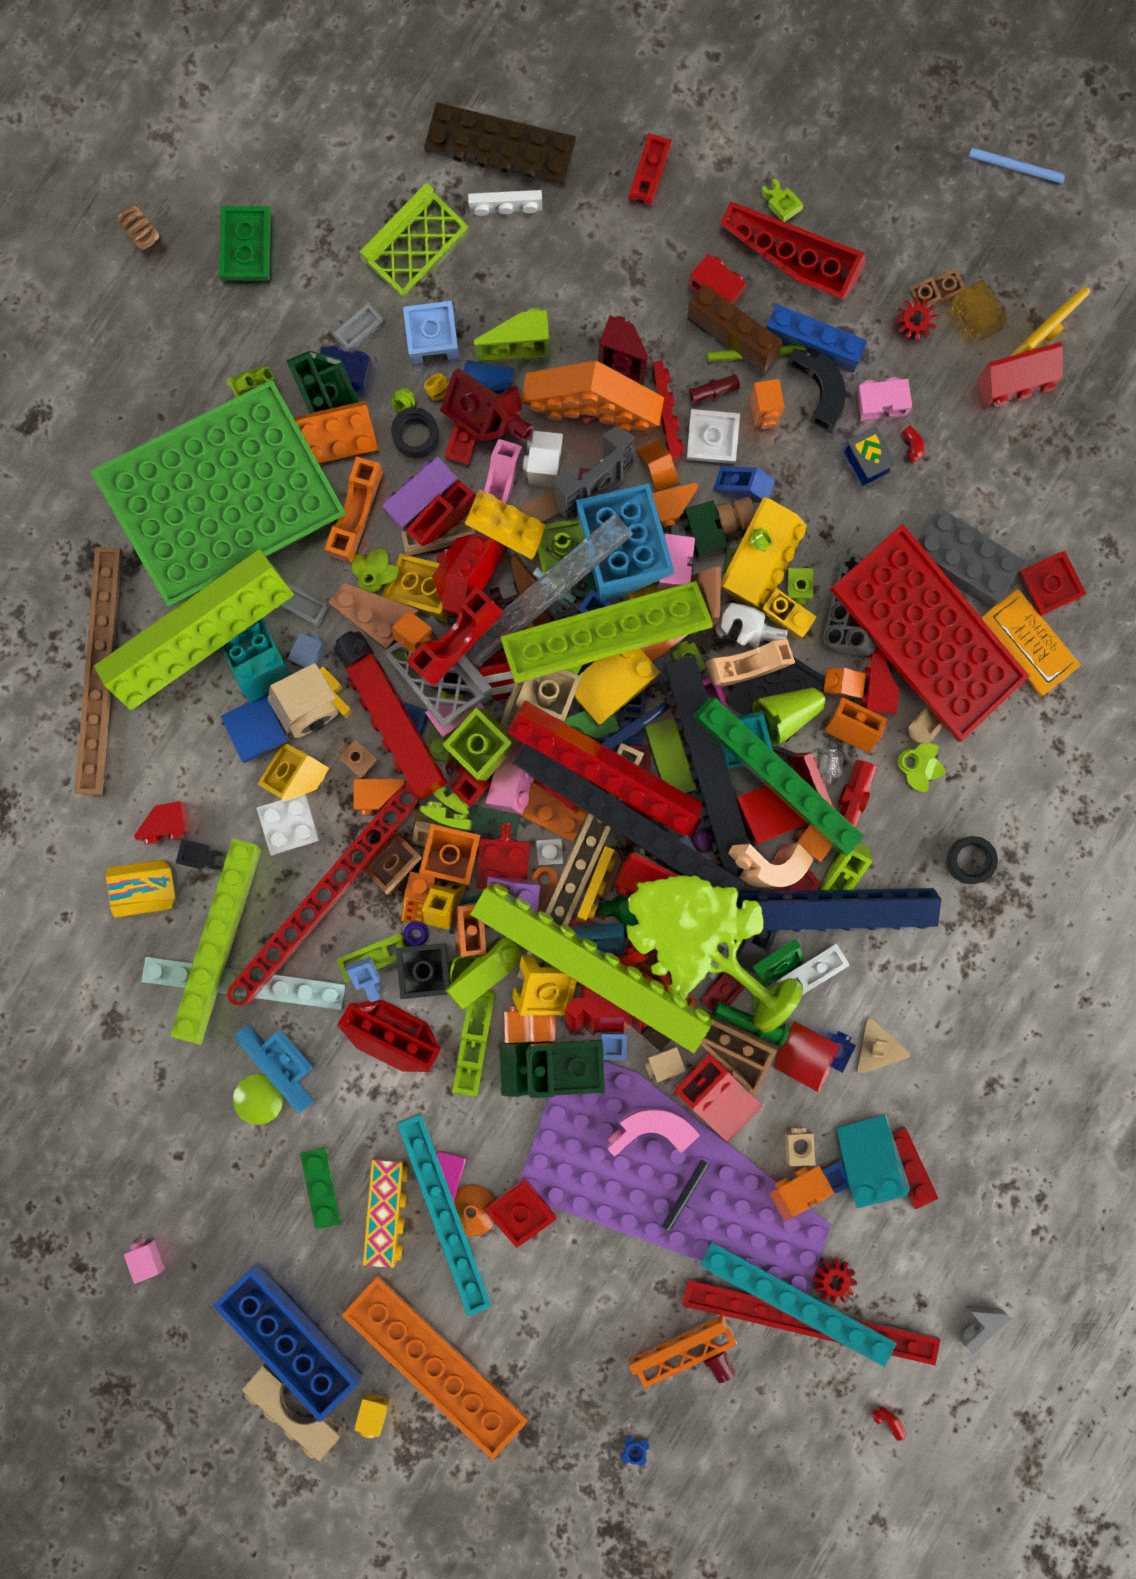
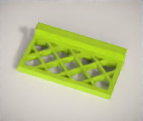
M427 182L360 251V260L379 274L402 298L469 229V226L433 192L434 189ZM433 201L441 208V217H427V207ZM414 221H424L425 234H410V225ZM427 222H441L442 234H428ZM444 222H455L460 229L456 234H445ZM407 229L408 234H402ZM397 239H408V251H394V242ZM411 239H425V251H411ZM428 239H442V248L439 251H428ZM380 256H391L392 269H381L375 262ZM394 256H408L409 269H394ZM411 256H426V265L422 269H412ZM395 273H409V283L403 289L395 282ZM412 273H417L412 279Z

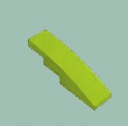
M486 991L467 1006L452 1094L473 1098L478 1097L495 992Z

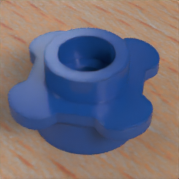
M631 1436L626 1437L624 1440L625 1450L621 1454L622 1461L643 1466L647 1461L646 1450L649 1449L648 1441L645 1439L641 1441L634 1440ZM634 1449H637L638 1452H637V1453H633V1450H634Z

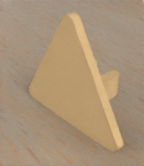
M868 1018L866 1020L857 1065L858 1073L862 1074L910 1057V1053L873 1019Z

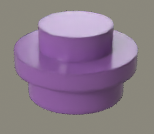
M700 828L694 833L692 844L696 851L708 853L712 850L710 840H713L711 831H707L706 828Z

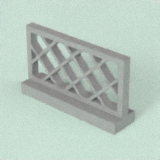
M432 615L424 620L432 628L433 641L446 634V631ZM397 642L384 651V656L442 728L479 703L483 702L485 704L493 698L492 687L465 655L448 671L458 675L457 684L444 683L443 676L440 682L433 686L423 678L422 680L410 678L409 670L412 667L406 661H399L394 658L393 654L399 650L409 651ZM410 651L408 654V658L413 654ZM424 687H438L437 698L426 697L423 694ZM442 688L456 690L455 700L440 699ZM460 690L470 691L475 696L469 702L458 701ZM439 704L453 706L452 713L443 719L438 712Z

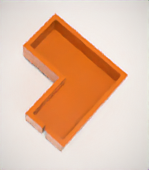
M595 360L526 373L521 402L530 406L532 411L547 414V418L560 421L565 417L578 418L579 415L586 414L599 418L601 423L611 424L615 427L618 426L630 432L633 429L648 430L649 427L659 426L664 397Z

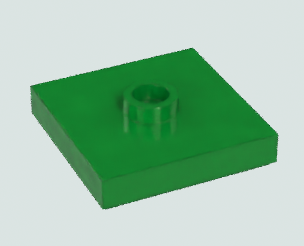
M795 938L754 965L753 970L757 981L762 986L767 987L803 963L804 957L801 945Z

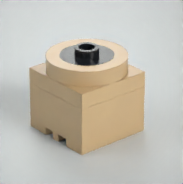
M316 663L270 685L267 700L287 734L292 732L295 738L322 729L325 724L338 714V710L334 705L336 697Z

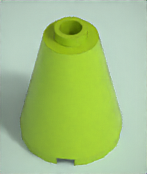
M807 688L759 698L753 702L752 711L753 713L764 711L772 746L785 742L823 711L826 700L820 690Z

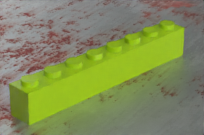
M232 838L170 1037L199 1045L202 1044L262 850L255 844Z

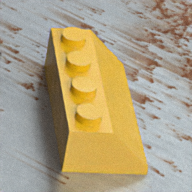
M763 497L721 581V587L737 604L755 607L763 612L762 607L783 580L784 572L789 562L792 561L800 540L805 535L807 525L799 515L773 500ZM763 527L769 533L772 545L767 547V551L756 550L752 546L750 537L752 536L751 532L753 529L758 530Z

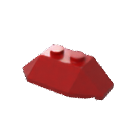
M483 533L456 538L432 575L444 611L459 616V604L476 586L483 590L509 547Z
M384 1000L350 1003L337 1024L356 1049L401 1072H429L441 1050L427 1022Z

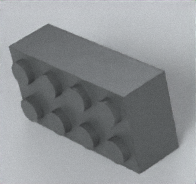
M942 508L935 512L917 539L918 543L953 585L990 608L1000 601L1025 562Z

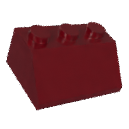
M610 315L599 341L598 362L643 386L646 377L648 354L634 324L630 323L627 318Z

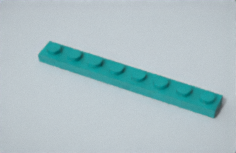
M418 1113L396 1122L467 1317L492 1307L422 1114Z
M712 1241L699 1263L704 1269L884 1367L897 1344L894 1340Z

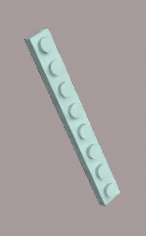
M145 957L141 982L185 988L193 963ZM225 968L218 993L227 994L229 986L243 970ZM252 972L254 981L257 982L262 979L263 973ZM274 975L255 998L343 1010L347 984ZM240 987L236 990L235 995L246 997V990Z

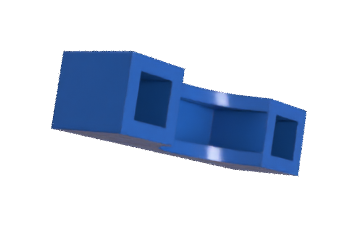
M778 304L775 305L766 329L782 340L783 345L800 344L813 348L827 355L837 367L854 373L868 341Z

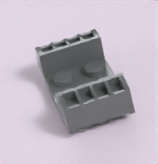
M618 426L603 435V457L595 468L587 470L582 475L580 481L566 469L554 480L556 507L566 521L577 515L576 500L611 492L623 481V474L634 463V436Z

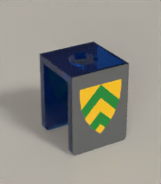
M876 426L847 440L842 449L861 486H865L889 474V468L896 464Z

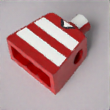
M505 651L479 656V673L492 687L493 699L496 701L506 699L508 701L515 683Z

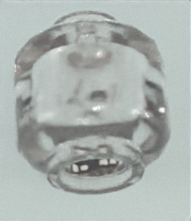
M817 747V751H814L812 756L817 762L820 776L825 784L834 783V779L843 775V754L837 751V747Z

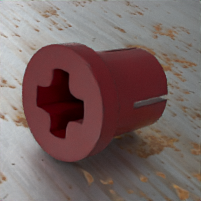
M727 1350L703 1361L705 1366L710 1368L718 1383H723L725 1380L728 1381L735 1375V1370L727 1358Z

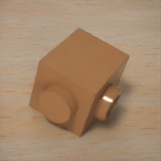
M356 740L352 743L350 741L341 748V755L338 758L361 779H366L380 763L378 759Z

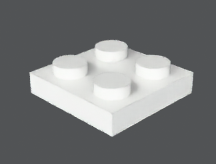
M691 409L686 460L735 464L740 413Z
M306 794L287 801L280 800L257 807L270 856L320 841Z

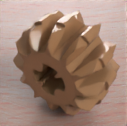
M132 205L126 208L118 216L119 224L139 249L145 250L147 247H151L159 238L158 232L137 206Z

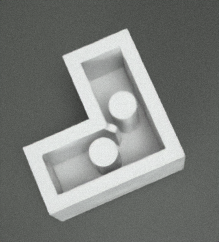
M533 431V438H528L527 453L529 455H524L523 461L524 477L528 478V486L555 489L554 480L560 472L563 434Z

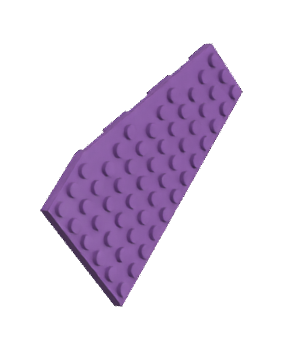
M604 1061L605 1093L554 1095V1097H549L520 1179L526 1178L548 1206L700 1261L712 1241L800 1290L809 1293L831 1224L811 1208L784 1221L769 1195V1192L776 1189L774 1184L777 1182L641 1074ZM643 1108H663L673 1111L686 1119L700 1135L682 1153L678 1151L669 1139L658 1133H644L637 1136L615 1157L607 1149V1145L610 1143L608 1138L618 1129L621 1132L625 1130L619 1120L627 1114ZM702 1159L709 1163L710 1166L669 1232L661 1226Z

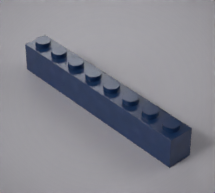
M934 888L739 892L736 906L738 909H742L744 900L758 902L762 907L764 922L762 931L766 930L768 932H779L780 930L803 932L808 929H817L819 931L843 929L852 931L855 928H867L869 930L893 928L901 930L905 927H916L919 929L938 927L942 899Z

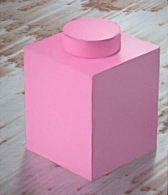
M145 1239L130 1245L131 1250L124 1254L134 1284L158 1275L165 1269L155 1240L146 1243Z

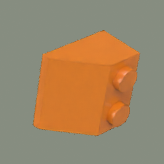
M431 824L419 874L470 885L481 835Z

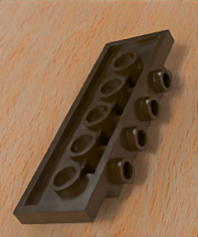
M436 102L424 150L425 152L449 157L456 162L463 163L466 161L474 163L480 168L490 167L498 169V171L504 174L514 173L528 180L539 179L564 186L576 144V136Z

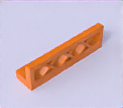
M722 1314L632 1357L629 1368L633 1376L638 1374L644 1388H647L736 1346L737 1341ZM723 1333L726 1334L729 1340L721 1345L710 1341L712 1338ZM697 1345H705L704 1352L698 1356L687 1352ZM678 1354L682 1355L680 1364L676 1366L664 1363ZM655 1365L659 1366L658 1374L647 1379L644 1370Z

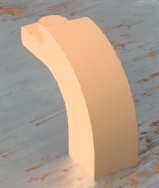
M788 639L772 641L741 654L713 658L706 661L708 674L713 685H720L721 687L751 680L795 663Z
M799 843L782 844L770 863L751 844L732 845L728 853L735 860L736 864L744 869L740 878L746 883L760 888L785 887L796 883L804 876L813 861V857Z

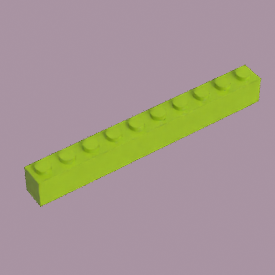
M491 883L484 889L471 912L472 916L692 1053L696 1052L713 1023V1020L710 1019V1015L700 1008L694 1009L680 995H672L665 991L664 986L655 980L649 981L642 977V973L638 969L621 964L619 958L609 952L605 954L597 949V945L591 940L579 938L570 927L558 925L552 921L553 918L543 911L537 912L530 907L531 905L528 901L519 897L516 899L508 894L509 891L502 885Z

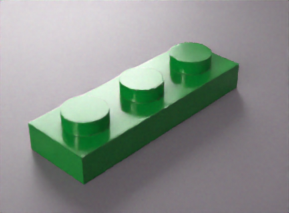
M327 1147L301 1152L300 1157L315 1230L341 1224L342 1220Z

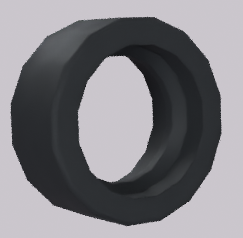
M417 407L404 409L397 414L392 422L391 433L393 442L404 455L413 458L424 457L436 447L439 438L437 423L426 410ZM409 420H422L429 427V438L422 445L409 446L402 440L401 428Z
M970 836L959 839L952 844L947 852L946 863L948 871L954 879L961 883L972 885L985 882L993 876L997 869L998 856L996 849L989 841L982 837ZM966 846H977L986 855V866L977 875H968L962 872L958 866V854Z

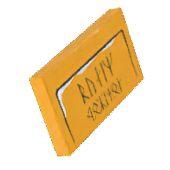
M1016 589L981 617L1030 676L1027 681L1040 697L1081 666L1019 589Z

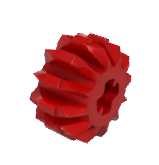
M914 297L913 307L908 300L904 302L908 311L902 308L897 310L899 314L905 316L904 318H896L895 322H904L905 324L898 329L899 332H903L906 328L909 329L905 338L909 339L912 331H914L915 340H919V331L921 330L925 337L929 336L926 326L931 329L936 328V325L930 323L929 320L938 319V315H929V312L936 308L935 305L930 306L928 309L924 308L928 303V299L925 298L922 305L918 306L919 299ZM916 311L920 312L919 316L923 315L924 320L919 322V326H914V322H910V317L914 316Z
M834 1257L832 1265H830L829 1261L824 1259L823 1263L826 1267L823 1269L817 1266L816 1270L820 1275L813 1276V1281L818 1283L814 1287L815 1291L822 1292L820 1297L823 1300L830 1297L832 1304H836L838 1296L842 1302H846L844 1295L846 1292L851 1296L854 1295V1291L849 1286L857 1285V1281L852 1278L856 1274L855 1271L848 1269L849 1263L847 1261L840 1264L839 1259ZM833 1276H836L838 1278L837 1285L832 1284Z

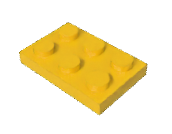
M479 490L464 523L530 559H533L537 552L546 526L538 519L524 514L516 507L498 500L494 495L485 493L482 490Z

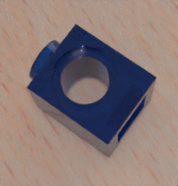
M840 1031L836 1035L829 1032L827 1039L834 1043H840L843 1046L842 1054L834 1057L830 1067L843 1073L856 1045L850 1042L852 1037Z

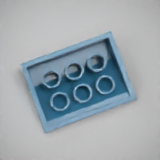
M649 483L576 500L577 517L600 602L626 596L674 574L673 564Z

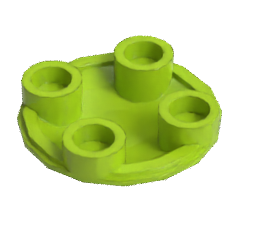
M254 1074L244 1078L234 1090L233 1096L234 1109L239 1117L247 1123L255 1125L269 1123L276 1118L282 1109L284 1100L280 1091L273 1086L272 1082L264 1074Z

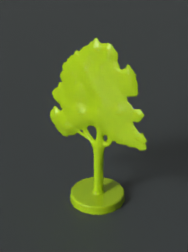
M669 876L668 879L645 883L639 882L637 884L639 889L629 897L628 902L629 911L636 915L639 924L626 927L628 939L641 954H646L653 949L658 951L657 959L659 962L651 966L652 974L665 975L670 971L672 984L668 987L672 995L677 994L685 999L688 993L706 977L708 972H726L761 1000L753 1019L755 1027L761 1032L767 1033L774 1030L791 1015L802 997V985L796 979L788 978L768 991L759 981L748 974L736 959V952L741 941L760 934L763 930L762 907L758 902L744 900L742 909H738L736 906L738 896L736 888H721L719 886L713 888L709 881L701 880L698 876ZM722 942L727 943L729 947L728 958H725L717 950V945ZM711 962H716L718 966H712Z

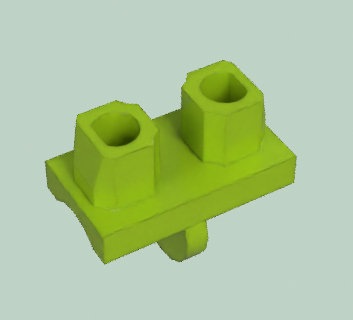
M262 365L230 377L226 380V383L232 388L236 398L270 380L274 381L275 377L268 366L264 367Z

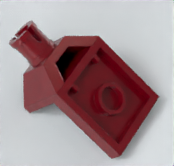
M457 368L453 371L440 412L475 437L485 441L511 433L523 443L530 437L534 428L532 424L527 423L520 417L522 404L518 387L514 385L500 395H497L462 369Z

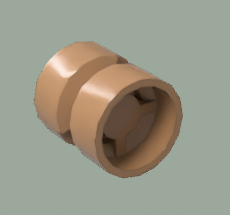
M750 497L735 500L733 506L730 503L716 505L719 515L717 525L719 529H723L725 536L736 533L738 527L742 531H747L755 515V509Z

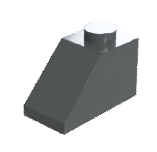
M765 930L748 939H743L736 956L740 966L754 973L753 966L769 956L777 932Z

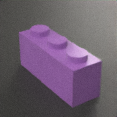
M439 457L433 461L428 460L421 467L419 474L415 477L410 476L403 483V488L397 493L392 492L385 498L382 507L393 522L402 531H406L435 496L439 494L443 497L458 478Z

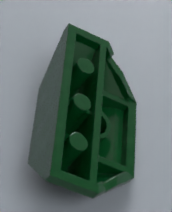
M307 351L286 360L310 413L359 402L341 359Z

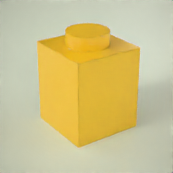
M365 1392L354 1431L360 1432L359 1434L366 1438L380 1437L390 1398Z

